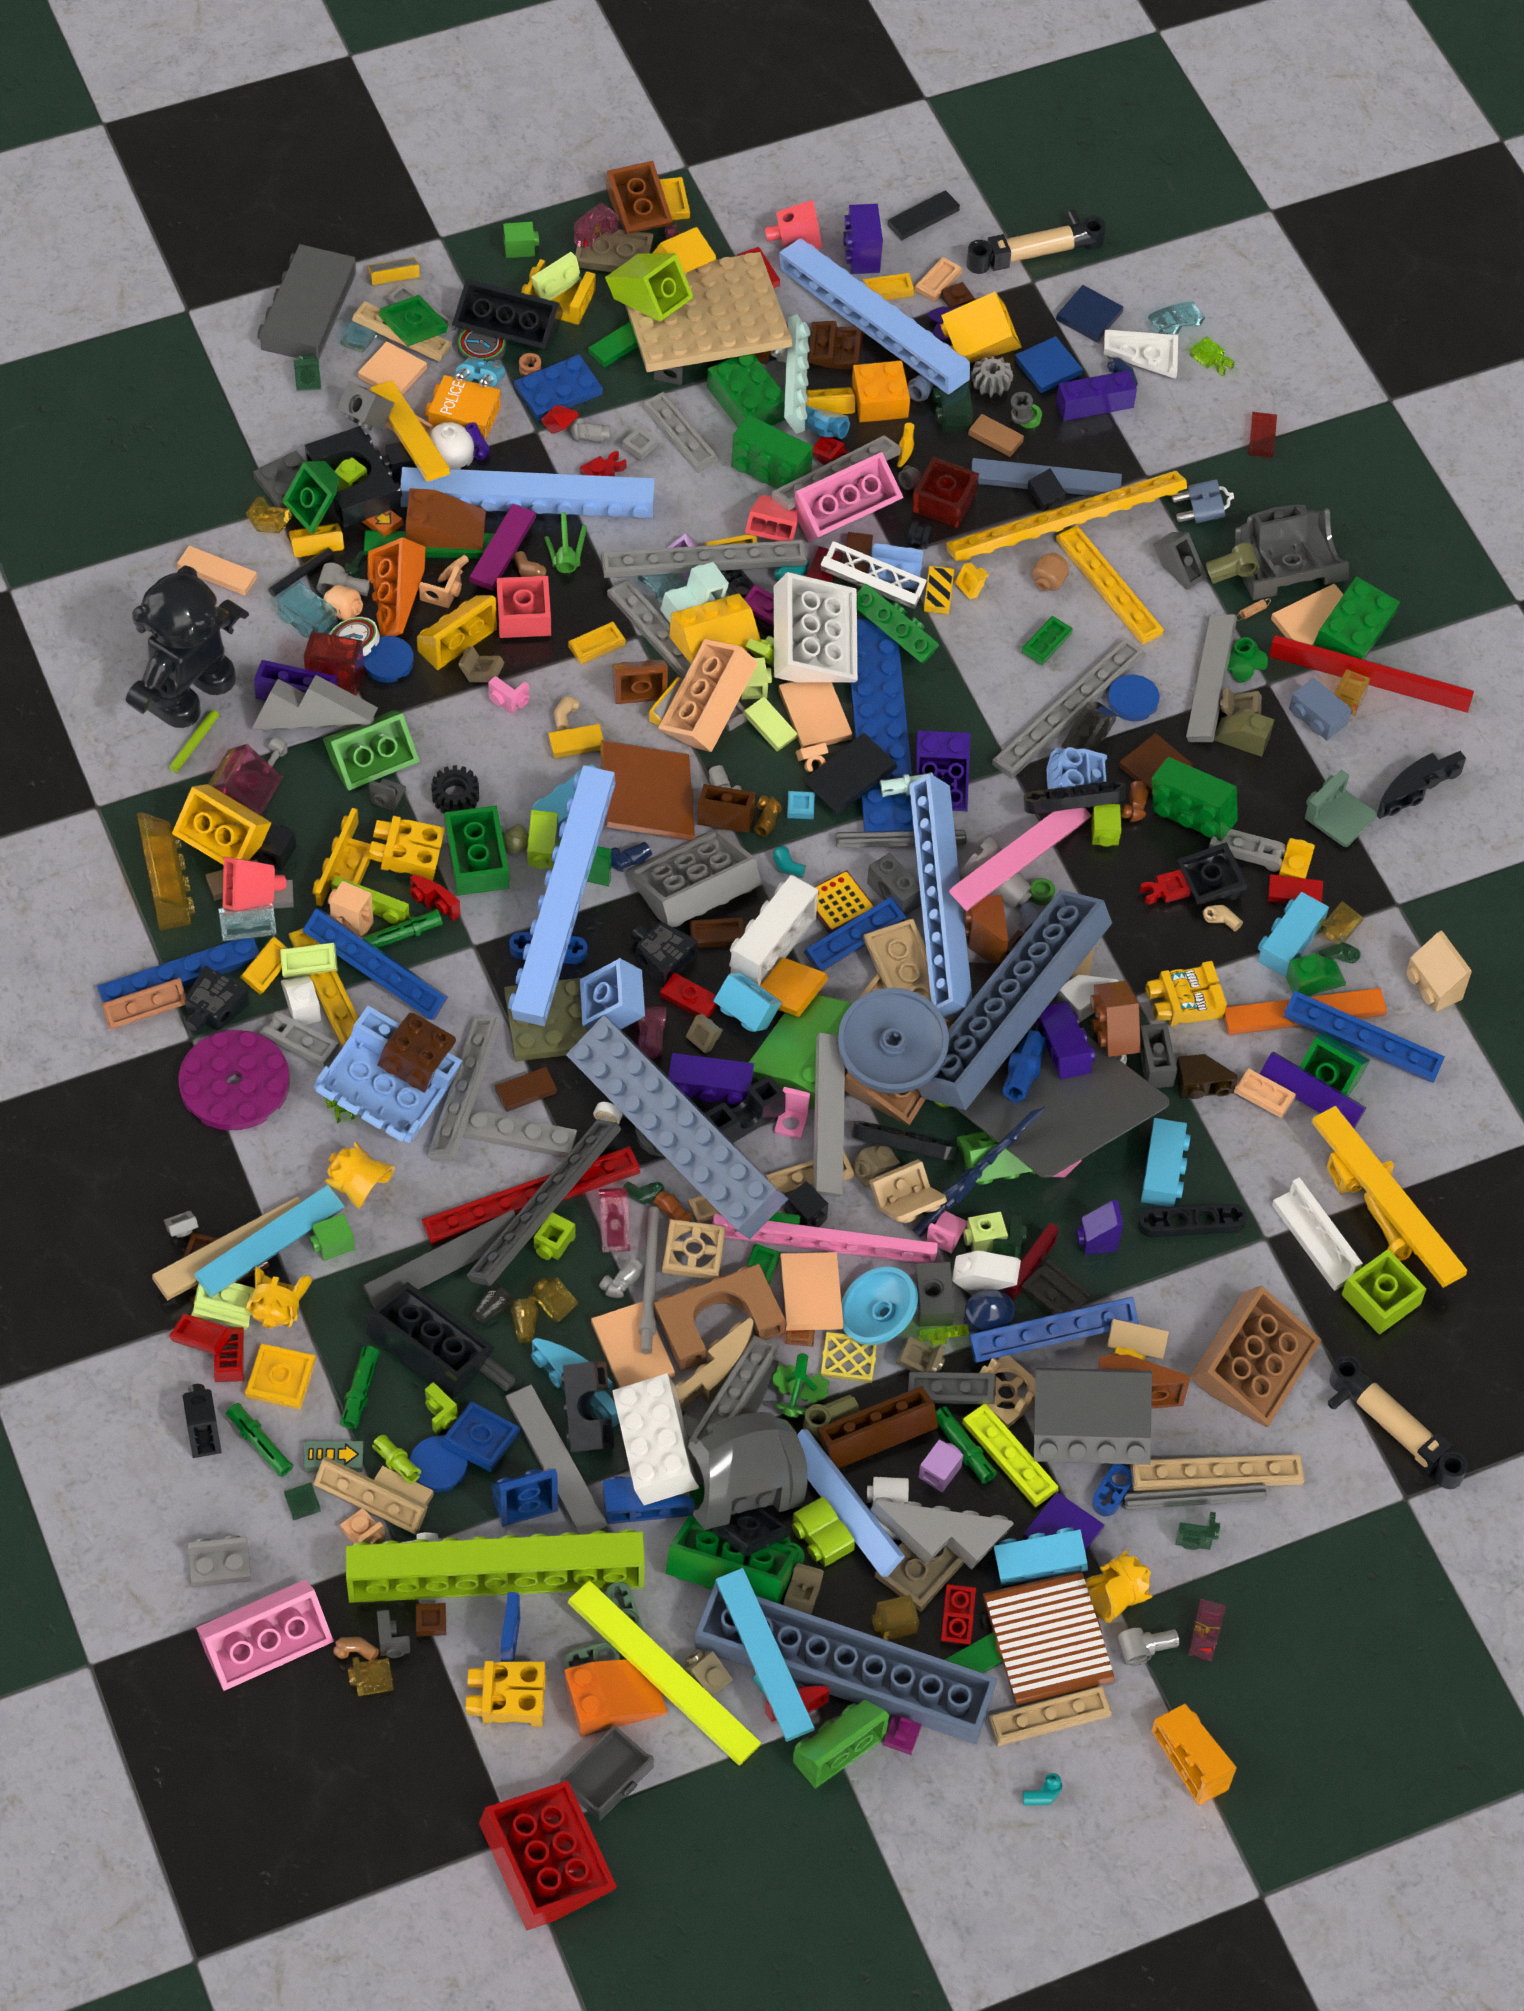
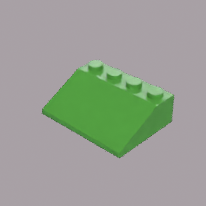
M816 995L800 1017L785 1012L749 1061V1063H754L753 1077L761 1081L770 1075L782 1090L783 1087L810 1093L809 1108L814 1110L816 1035L819 1033L838 1035L842 1018L852 1003Z

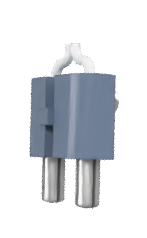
M1217 479L1188 485V491L1172 495L1173 502L1190 499L1193 509L1192 511L1178 513L1176 515L1178 522L1195 519V523L1224 518L1226 517L1225 509L1230 506V501L1234 499L1233 492L1230 493L1225 487L1219 486ZM1220 490H1223L1229 496L1225 506L1223 505Z

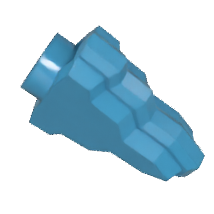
M806 405L807 419L805 420V428L823 437L843 439L847 435L850 427L848 416Z

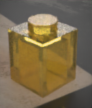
M1346 669L1334 695L1351 708L1350 714L1353 716L1357 714L1367 694L1370 678Z
M911 1595L878 1602L876 1612L872 1615L874 1629L876 1632H881L884 1640L914 1634L918 1631L919 1619Z

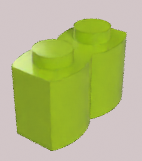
M824 1497L793 1513L792 1529L799 1539L803 1538L809 1544L807 1549L815 1562L819 1561L826 1567L854 1551V1538Z

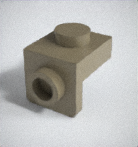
M468 646L459 662V667L469 682H489L495 676L498 677L505 662L501 656H479L474 647Z
M1229 687L1224 688L1223 698L1220 699V707L1223 714L1226 713L1227 716L1247 711L1261 715L1262 696L1259 691L1233 695Z
M876 1145L862 1149L851 1167L854 1174L867 1187L870 1186V1179L898 1168L901 1163L887 1146Z
M908 1336L904 1340L896 1364L912 1372H939L945 1361L943 1357L945 1347L939 1345L932 1348Z
M796 1563L783 1605L812 1614L820 1592L824 1571Z
M697 1650L687 1657V1664L682 1667L712 1697L733 1680L713 1651Z

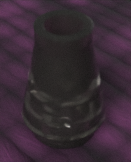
M495 1284L493 1287H488L477 1307L470 1315L477 1323L483 1326L487 1321L508 1308V1303L512 1300V1297L504 1288Z

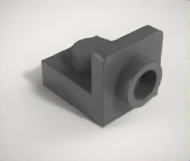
M389 1610L377 1611L380 1656L387 1655L390 1658H398L406 1653H410L409 1636L397 1637L396 1620L390 1621Z

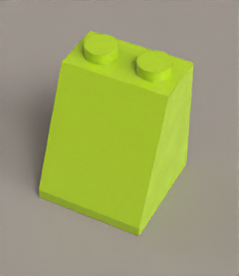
M676 253L637 254L605 277L615 300L656 321L664 320L694 298Z

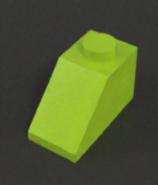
M532 810L527 849L528 866L538 869H553L555 862H552V855L559 841L558 813Z

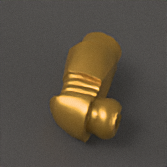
M763 795L757 804V807L762 809L763 812L756 822L754 831L761 837H767L775 829L778 813L782 812V808L773 796L769 799Z

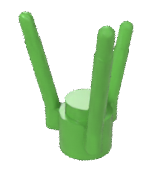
M562 512L563 547H560L558 552L555 553L549 536L545 537V542L552 559V567L557 568L561 573H570L580 566V556L587 526H582L576 552H574L573 548L568 546L566 513Z

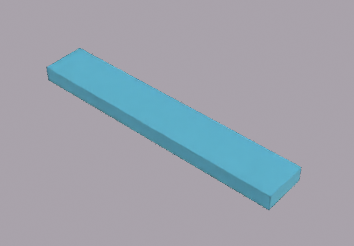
M327 1185L197 1271L194 1277L209 1297L212 1298L254 1270L255 1266H260L311 1232L313 1224L332 1218L342 1211L345 1206L329 1185Z
M741 1568L717 1578V1587L786 1742L814 1731L812 1721L744 1569Z

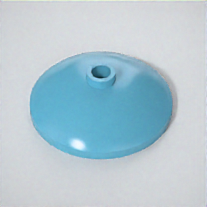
M895 1267L875 1268L858 1277L849 1286L841 1301L844 1332L855 1342L864 1345L881 1344L900 1334L910 1323L917 1308L918 1292L913 1280L904 1271Z

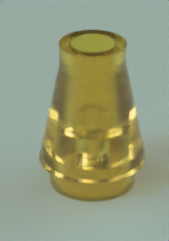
M519 1299L513 1302L511 1314L517 1333V1341L520 1343H530L534 1340L539 1311L535 1300Z

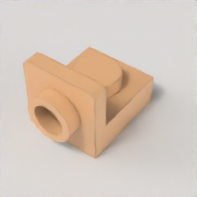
M364 1508L340 1524V1530L353 1544L357 1542L381 1544L385 1538L384 1525L381 1522L376 1523Z

